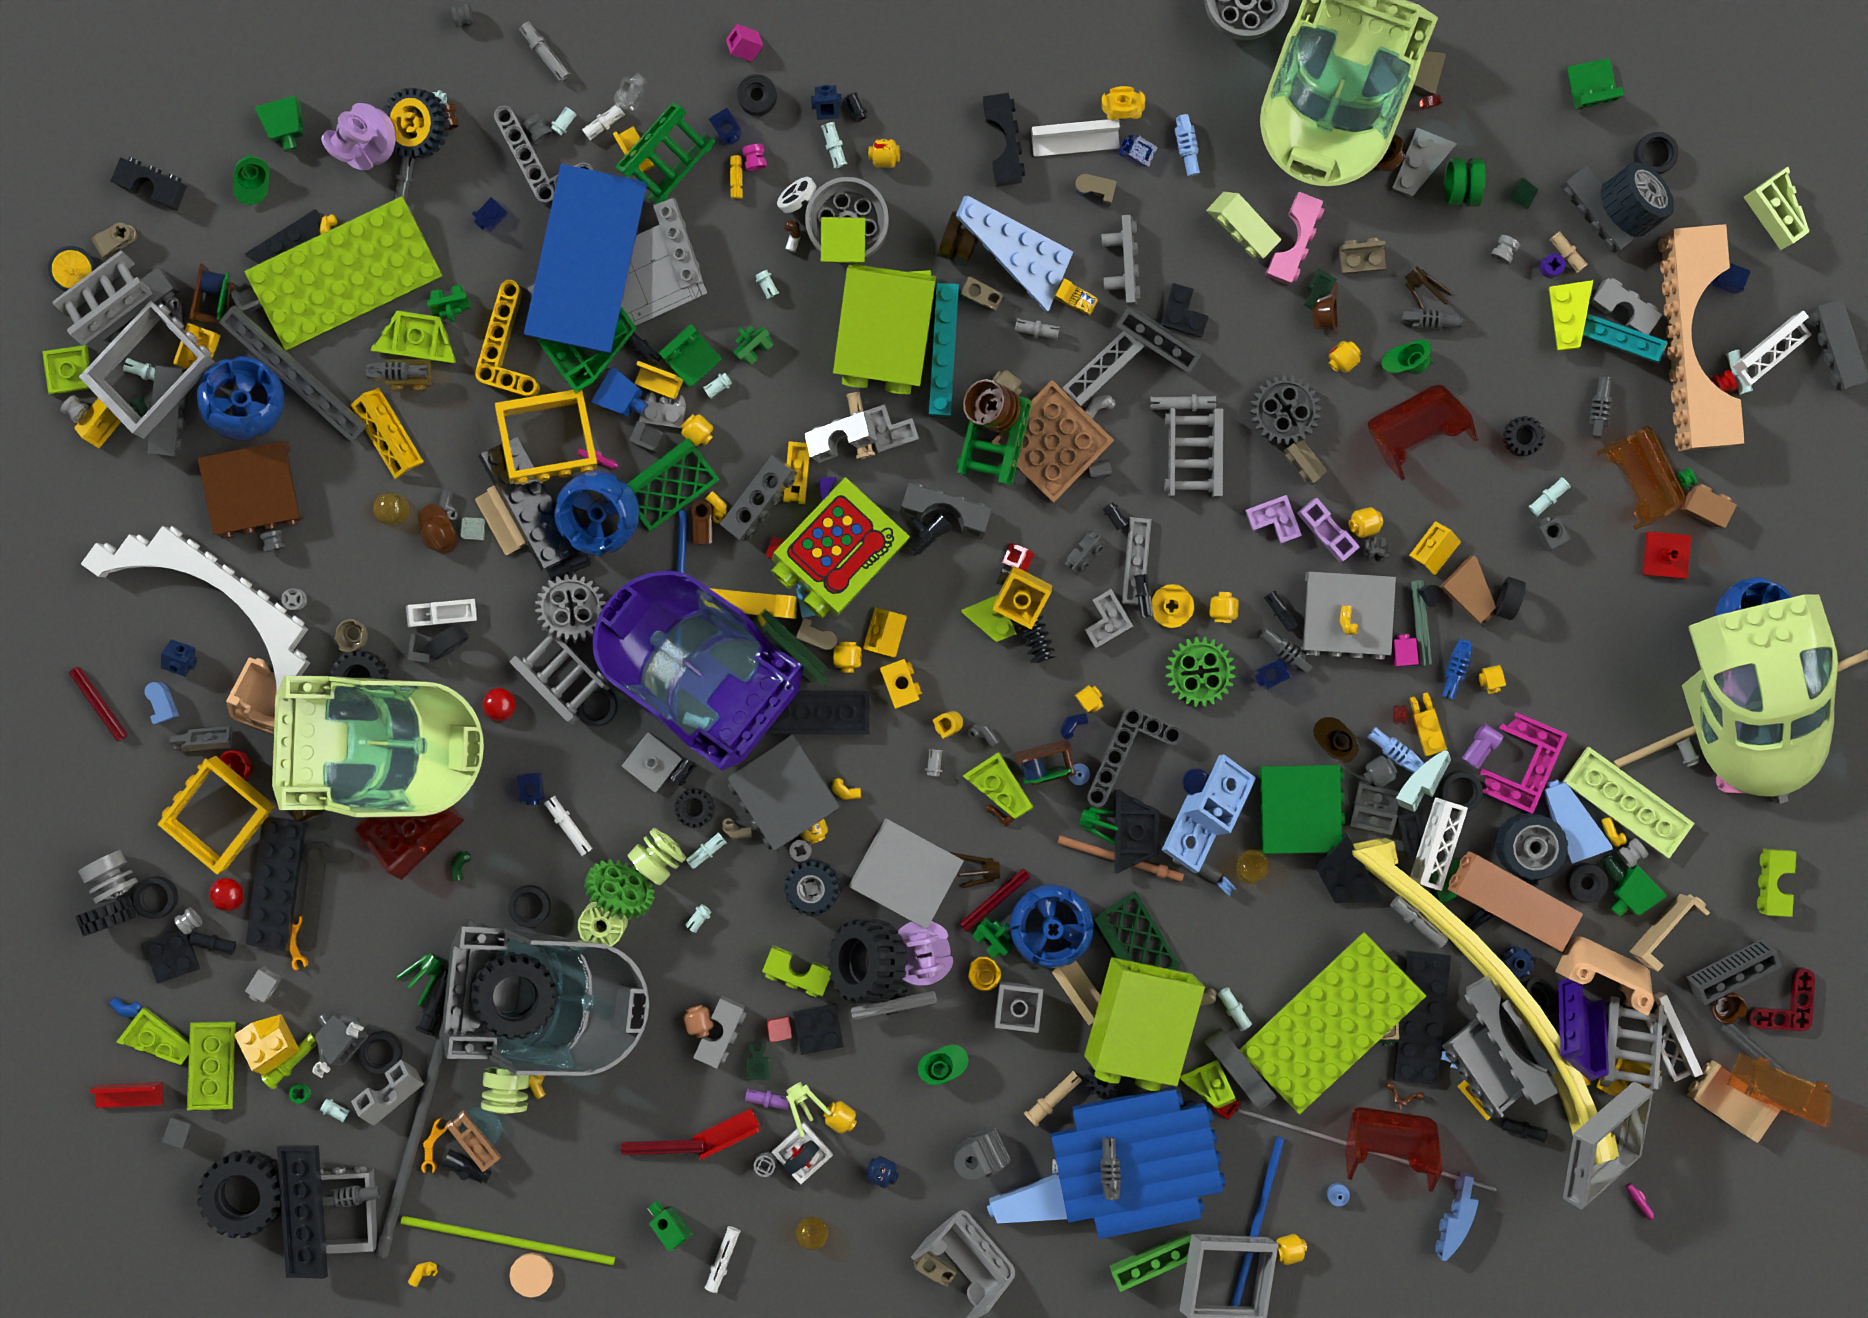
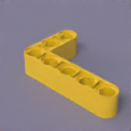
M506 280L499 288L475 375L478 381L487 386L525 397H533L540 391V385L537 380L530 376L501 368L523 294L522 288L515 281ZM510 286L516 287V293L513 296H507L506 290ZM503 307L510 308V313L507 317H501L500 315ZM497 328L504 329V334L501 338H495L494 336ZM496 348L498 351L497 357L489 359L488 352ZM490 369L492 372L491 378L483 380V371ZM511 375L513 378L512 384L504 386V377ZM532 381L534 384L533 390L525 392V383Z
M711 589L745 614L759 615L766 609L774 617L796 618L797 596ZM705 594L708 603L720 606L716 601H714L711 597Z

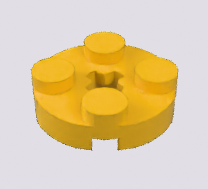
M1114 87L1110 89L1109 94L1105 96L1104 93L1102 95V110L1107 114L1109 120L1138 119L1142 116V111L1145 109V95L1141 91L1140 94L1134 92L1132 87Z
M1174 584L1163 586L1156 590L1151 598L1153 618L1164 627H1180L1193 614V598L1182 586ZM1170 600H1174V604H1178V608L1174 609L1173 613L1169 612L1170 610L1166 608V604H1169Z

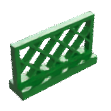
M688 438L627 482L634 494L637 492L647 493L645 506L639 505V508L644 509V515L639 510L638 516L649 531H652L720 479ZM692 451L698 457L697 467L684 465L685 456ZM682 459V465L676 464ZM700 461L705 468H700ZM670 467H681L680 480L667 478V472ZM684 468L696 470L695 482L682 480ZM699 470L708 471L713 479L707 484L697 483ZM665 472L664 478H663V477H658V476H660L662 473ZM654 479L664 480L662 493L649 491L650 482ZM666 481L679 483L678 495L665 493ZM682 483L694 485V491L691 496H680ZM646 485H648V486H647V491H646V490H641V489L644 488ZM697 485H698V486H703V487H701L699 490L696 491ZM649 494L662 496L660 508L647 506ZM664 496L677 498L676 507L672 510L663 509ZM679 498L685 499L679 504ZM647 509L660 511L659 519L652 525L646 519ZM662 511L668 512V513H666L664 516L661 517Z

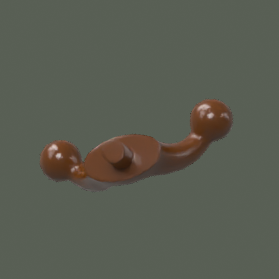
M991 804L985 807L986 812H993L999 819V822L1005 823L1006 827H1009V823L1014 821L1011 815L1004 817Z
M1390 1081L1386 1085L1387 1089L1392 1090L1393 1102L1398 1104L1397 1109L1399 1110L1402 1109V1106H1408L1413 1099L1423 1100L1425 1097L1423 1092H1418L1401 1100L1395 1084Z

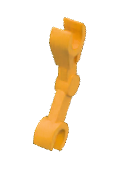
M303 915L299 916L298 924L293 922L290 953L293 957L292 967L296 971L299 970L297 960H301L304 967L308 966V960L306 957L301 956L296 944L297 933L304 922Z
M442 1117L435 1121L431 1135L423 1143L425 1148V1161L421 1166L423 1173L426 1172L427 1163L432 1165V1173L437 1169V1163L433 1160V1146L437 1138L448 1129L447 1126L443 1129L438 1126Z

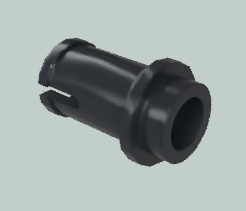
M857 92L847 95L844 99L852 113L851 118L855 122L866 119L868 111L863 108Z
M1112 502L1103 508L1105 512L1103 515L1108 516L1118 531L1128 524V521L1125 520L1118 510V504L1115 505Z
M685 758L676 772L671 773L673 776L670 779L681 787L683 783H686L685 780L693 769L696 768V765Z

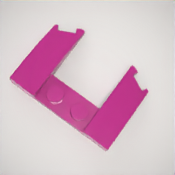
M1516 712L1514 714L1516 719L1508 726L1503 723L1499 729L1537 746L1521 784H1517L1482 768L1480 775H1485L1486 789H1483V793L1533 814L1568 734Z

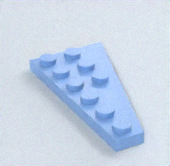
M964 196L956 217L973 235H976L983 243V246L996 257V260L1027 290L1031 298H1034L1040 304V307L1048 312L1073 251L969 196Z

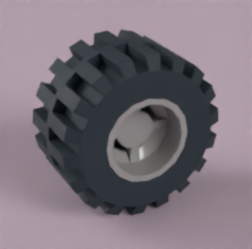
M811 859L799 863L789 872L784 883V894L786 893L787 903L790 902V907L793 910L796 909L798 910L797 913H804L806 916H817L828 911L834 905L840 892V880L836 876L837 872L830 868L831 865L822 863L821 860L813 861Z

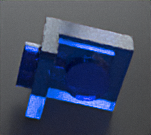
M1128 135L1121 143L1119 155L1129 157L1142 166L1149 167L1158 147L1139 135Z
M492 197L477 212L474 211L472 213L476 218L473 222L482 230L487 228L490 232L508 214Z

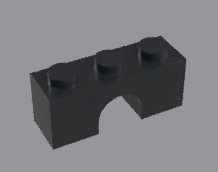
M120 157L110 180L112 183L138 193L140 186L144 182L152 181L154 191L151 199L178 210L187 186L181 183V178L169 174L168 177L161 174L162 170L151 165L145 168L141 166V161L129 157L128 160Z

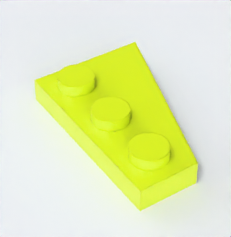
M1593 280L1549 287L1557 352L1580 349Z

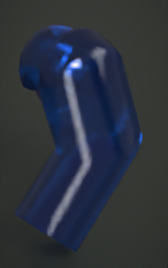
M1086 713L1069 716L1065 719L1060 728V733L1064 739H1071L1074 736L1073 732L1076 726L1088 724Z

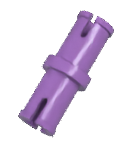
M750 1088L746 1092L745 1102L764 1105V1108L774 1107L788 1111L790 1103L786 1096L772 1094V1091L768 1090L767 1092H762Z

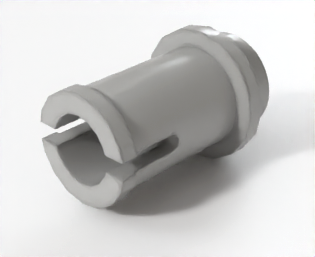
M1690 738L1676 743L1684 758L1683 763H1686L1687 767L1700 762L1698 759L1700 755L1696 754Z
M929 749L928 768H925L927 775L940 776V772L943 771L940 770L943 750Z

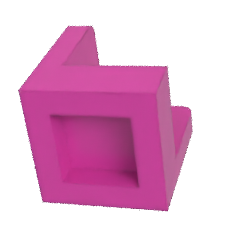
M739 24L734 27L726 39L730 54L750 62L755 59L763 48L759 33Z

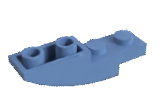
M1460 1172V1177H1457L1455 1182V1190H1457L1456 1199H1453L1451 1205L1453 1214L1445 1213L1444 1219L1441 1218L1439 1223L1441 1237L1436 1242L1435 1251L1443 1261H1447L1461 1245L1476 1214L1479 1200L1471 1195L1474 1177L1470 1173Z

